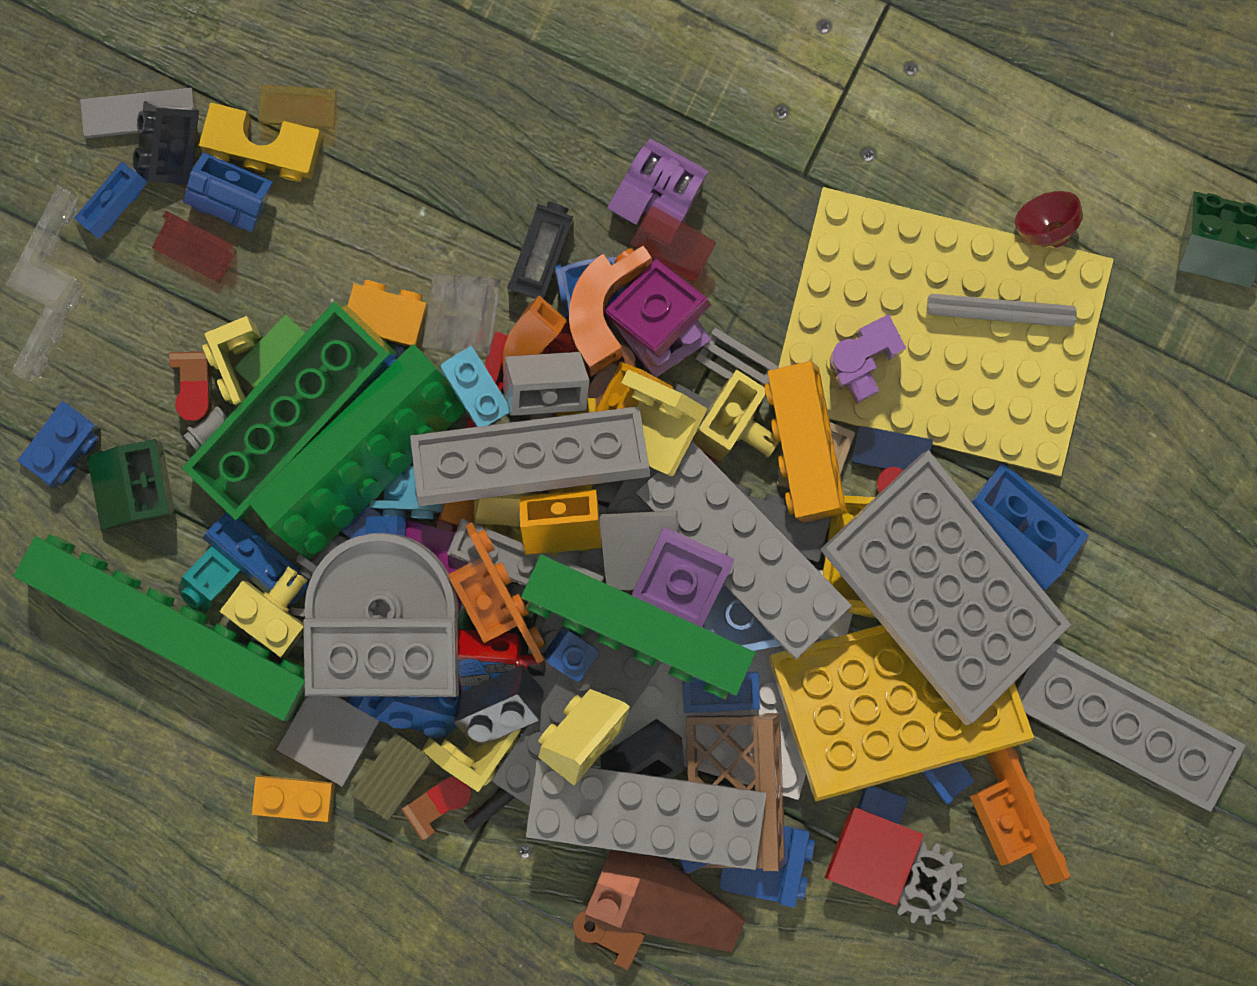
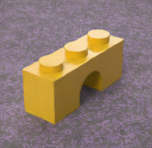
M210 102L199 143L203 152L228 163L230 159L244 162L243 168L259 173H265L266 168L280 171L279 177L294 182H301L302 177L312 179L323 139L320 130L283 121L280 134L274 142L263 146L256 145L248 139L251 117L247 111Z

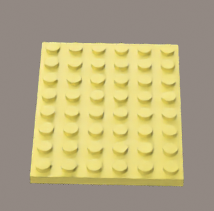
M823 187L778 368L807 361L815 363L820 369L828 416L831 421L855 427L866 426L933 439L932 446L1061 477L1114 259L1064 246L1057 248L1053 246H1037L1025 242L1020 235ZM930 294L1070 305L1076 307L1077 316L1074 326L1064 327L929 315L927 313V299ZM889 314L906 349L901 355L889 361L885 353L872 358L877 368L871 375L879 391L874 396L856 404L847 386L841 390L839 389L835 381L837 374L830 365L831 354L840 341L858 339L856 334L860 328Z

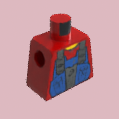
M458 630V678L461 692L521 665H524L532 677L545 676L544 653H542L544 661L537 663L533 654H523L520 636L516 633L505 632L484 643L477 630Z

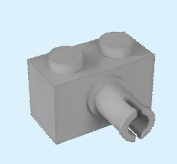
M580 352L505 357L503 389L511 415L531 414L530 420L552 418L555 412L586 410L589 378Z

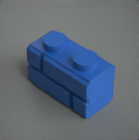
M203 152L190 173L183 203L194 207L202 214H211L223 219L235 228L253 232L265 211L273 182Z

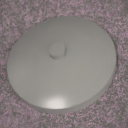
M371 533L347 540L334 548L320 562L311 577L306 592L305 619L457 618L458 620V601L456 590L449 579L447 569L427 547L402 535Z

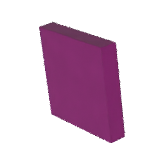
M655 259L604 312L607 318L659 358L711 304L707 297L659 260Z

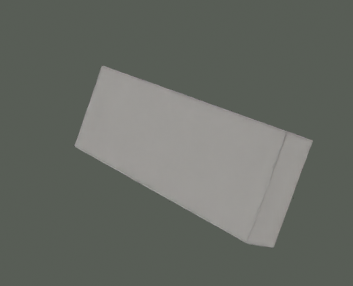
M192 88L80 99L84 137L95 138L139 133L137 117L138 113L143 110L144 101H152L157 105L195 108L194 90Z

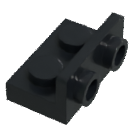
M144 101L143 110L138 113L137 129L140 136L138 148H135L133 153V167L136 173L148 182L188 184L193 167L199 110L193 107L157 105L152 101Z

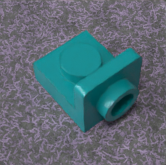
M211 546L182 576L178 591L186 604L207 613L212 607L214 600L239 575L240 569Z

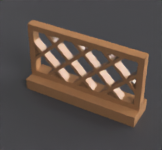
M780 713L687 716L688 781L704 783L698 777V766L707 759L722 773L712 785H718L726 777L736 788L751 790L755 786L756 791L766 792L756 868H763V871H779L786 864ZM696 725H710L720 735L708 750L696 739ZM720 725L731 726L725 731ZM737 725H753L754 741L745 750L729 735ZM723 740L740 754L728 768L711 754ZM753 747H754V758H753L751 755L748 754ZM697 750L702 754V756L700 757V759H699L698 761H697ZM743 758L755 769V779L747 788L731 773L732 769ZM707 864V865H705V866H703V867H701V868H737V867H730V866H723V865H716V864Z

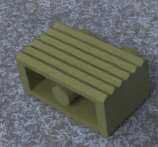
M396 732L392 738L387 734L384 735L373 750V753L378 756L370 768L363 765L350 782L355 786L351 795L386 821L391 819L433 761L421 748L399 732Z

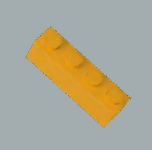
M812 361L769 370V383H765V393L769 405H774L777 419H773L771 423L775 440L777 442L781 441L783 455L779 456L778 460L783 478H788L790 492H787L785 497L790 515L795 514V518L799 521L808 523L847 514L819 367Z

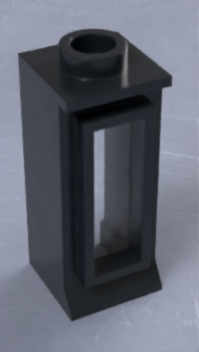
M548 202L546 206L537 204L522 250L507 287L508 293L513 295L520 293L534 299L540 295L546 300L556 272L555 266L559 264L574 223L573 216L567 214L568 208L553 202Z

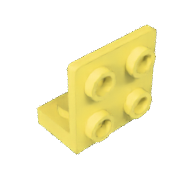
M247 316L204 333L208 343L202 345L209 364L214 366L216 370L219 369L222 378L217 380L223 398L237 407L246 397L227 352L233 350L234 354H239L255 347L253 341L261 338L256 324Z
M628 369L621 383L634 390L632 398L639 401L637 407L639 406L649 467L672 477L684 457L707 408L678 391Z
M521 729L477 748L469 742L464 751L446 739L440 745L429 738L421 750L444 770L479 792L481 787L487 785L495 776L496 766L504 754L512 751L518 742V734Z

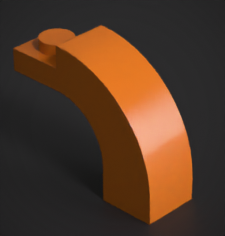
M644 246L635 251L633 248L625 250L615 258V264L613 265L609 263L604 254L600 255L585 269L575 285L569 307L571 338L575 352L581 353L585 369L590 377L622 358V346L607 326L604 319V310L610 298L618 290L634 281L652 263V257Z
M540 295L526 308L509 333L503 352V372L505 357L544 354L546 346L559 334L567 321Z

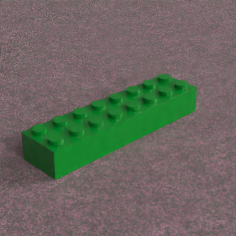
M48 534L47 538L38 536L33 538L13 577L282 721L293 719L305 696L304 667L291 660L287 661L284 659L280 663L272 659L274 652L257 642L250 641L248 645L240 642L239 639L242 634L218 623H216L215 627H212L206 623L207 615L190 606L186 607L183 605L181 609L173 606L175 598L156 588L149 587L148 591L141 589L142 581L117 569L114 574L106 570L109 565L108 562L91 553L87 554L83 551L81 555L74 553L76 545L57 535Z

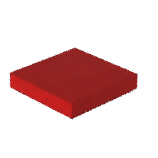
M852 806L824 878L897 906L924 834Z

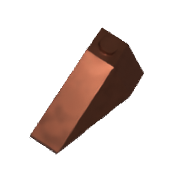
M611 849L585 911L586 915L622 929L731 953L746 920L745 917L712 891H705L690 879L691 875L685 873L682 867L677 869L664 857Z

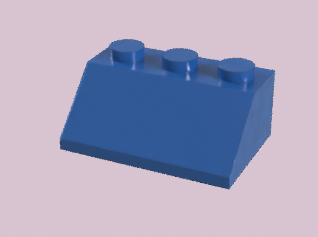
M1002 463L970 500L1043 591L1064 572L1089 536L1005 463Z

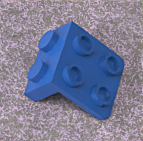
M458 678V688H459V694H460V692H461V687H460L459 678ZM459 695L456 697L386 696L377 705L376 720L389 723L394 728H409L424 732L428 737L445 738L457 727L454 719Z
M784 825L786 864L779 871H763V868H756V870L722 868L719 882L720 888L725 892L776 901L780 905L795 908L797 899L803 900L805 896L807 877H802L801 875L804 861L811 862L815 840L808 839L810 832L806 829Z

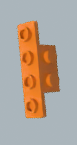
M472 522L465 525L481 558L450 573L449 579L481 639L485 643L518 626L537 663L544 661L540 649L546 646L536 625L528 628L523 617L528 615L529 612L520 595L511 596L506 585L511 583L512 580L502 561L496 565L494 564L489 553L494 551L495 548L485 529L477 532Z
M1010 747L986 754L998 782L971 795L970 798L1001 866L1010 864L1031 853L1046 885L1069 879L1070 873L1067 869L1066 859L1055 843L1051 834L1050 824L1040 810L1035 799L1034 789L1025 777L1016 750Z

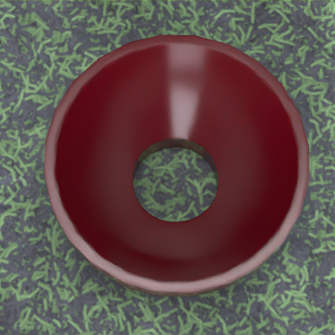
M1053 191L1044 193L1028 201L1018 211L1015 217L1016 229L1021 238L1030 244L1042 247L1053 246L1055 248L1063 246L1069 242V238L1077 231L1083 220L1082 205L1079 198L1071 192Z

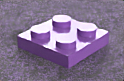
M663 527L631 596L702 627L733 565L734 558Z

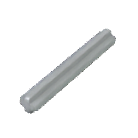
M930 294L927 299V313L929 315L1064 327L1074 326L1077 316L1076 307L1070 305Z

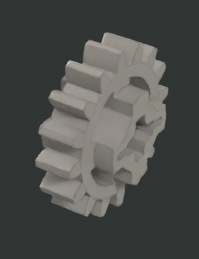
M921 841L907 882L898 901L900 904L897 907L896 913L902 915L907 910L910 911V922L915 923L918 916L922 915L925 924L928 925L931 924L932 915L934 914L943 921L946 919L943 910L948 907L956 912L958 908L952 902L955 897L964 898L965 896L963 892L957 889L959 884L967 882L965 877L957 876L956 874L963 867L962 863L955 862L951 864L950 860L953 852L947 850L942 855L939 854L940 844L934 842L931 849L927 850L925 842ZM921 857L934 858L943 865L933 869L926 867L923 861H921ZM917 867L927 877L933 876L934 880L929 883L931 888L929 891L932 898L922 888L916 889L915 885L920 882L918 877L920 874ZM949 880L948 892L942 900L939 895L942 884ZM919 897L924 899L929 907H915L906 900Z

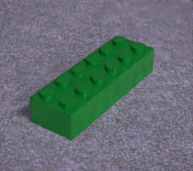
M334 301L186 462L182 469L235 520L248 518L254 511L248 502L376 379L398 353L344 302Z
M412 344L248 503L269 529L310 561L413 462L411 435L445 431L466 410L442 371L416 345Z
M541 554L521 596L524 601L528 602L526 606L528 611L546 619L549 618L550 613L564 618L561 624L563 627L581 635L584 634L586 629L599 634L597 642L616 651H619L621 645L635 651L632 658L651 667L655 666L656 661L671 667L668 672L669 675L686 683H690L692 677L706 683L704 691L721 699H726L728 693L733 696L737 695L756 653Z

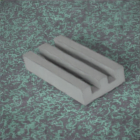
M714 328L709 337L711 341L703 346L695 359L698 363L728 380L733 373L707 358L706 356L710 351L759 381L760 385L764 388L765 383H769L768 371L778 369L779 367L717 328ZM716 340L721 341L768 371L765 375L761 374L714 345Z

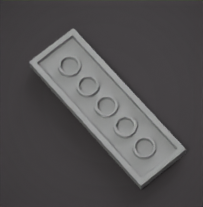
M639 406L410 436L418 506L650 477Z
M691 441L674 476L671 477L658 471L636 492V495L652 512L678 511L681 535L734 558L733 565L723 583L724 587L795 660L852 607L693 441Z
M1053 643L1024 672L1017 686L1018 694L1027 715L1208 812H1211L1246 746L1056 643Z
M537 759L525 837L756 870L767 793L590 767L577 784L573 786L544 761Z

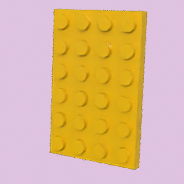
M883 625L813 643L797 660L787 651L772 654L768 659L815 802L1031 742L1034 738L1015 682L972 724L964 725Z

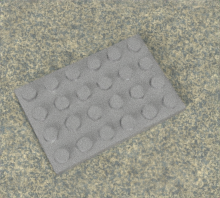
M930 451L922 453L820 549L964 725L972 724L1071 626L1065 616Z

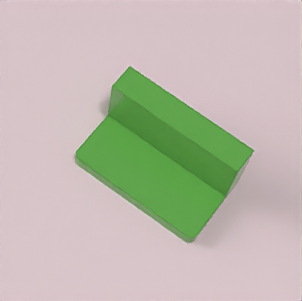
M285 315L234 369L255 388L305 332Z

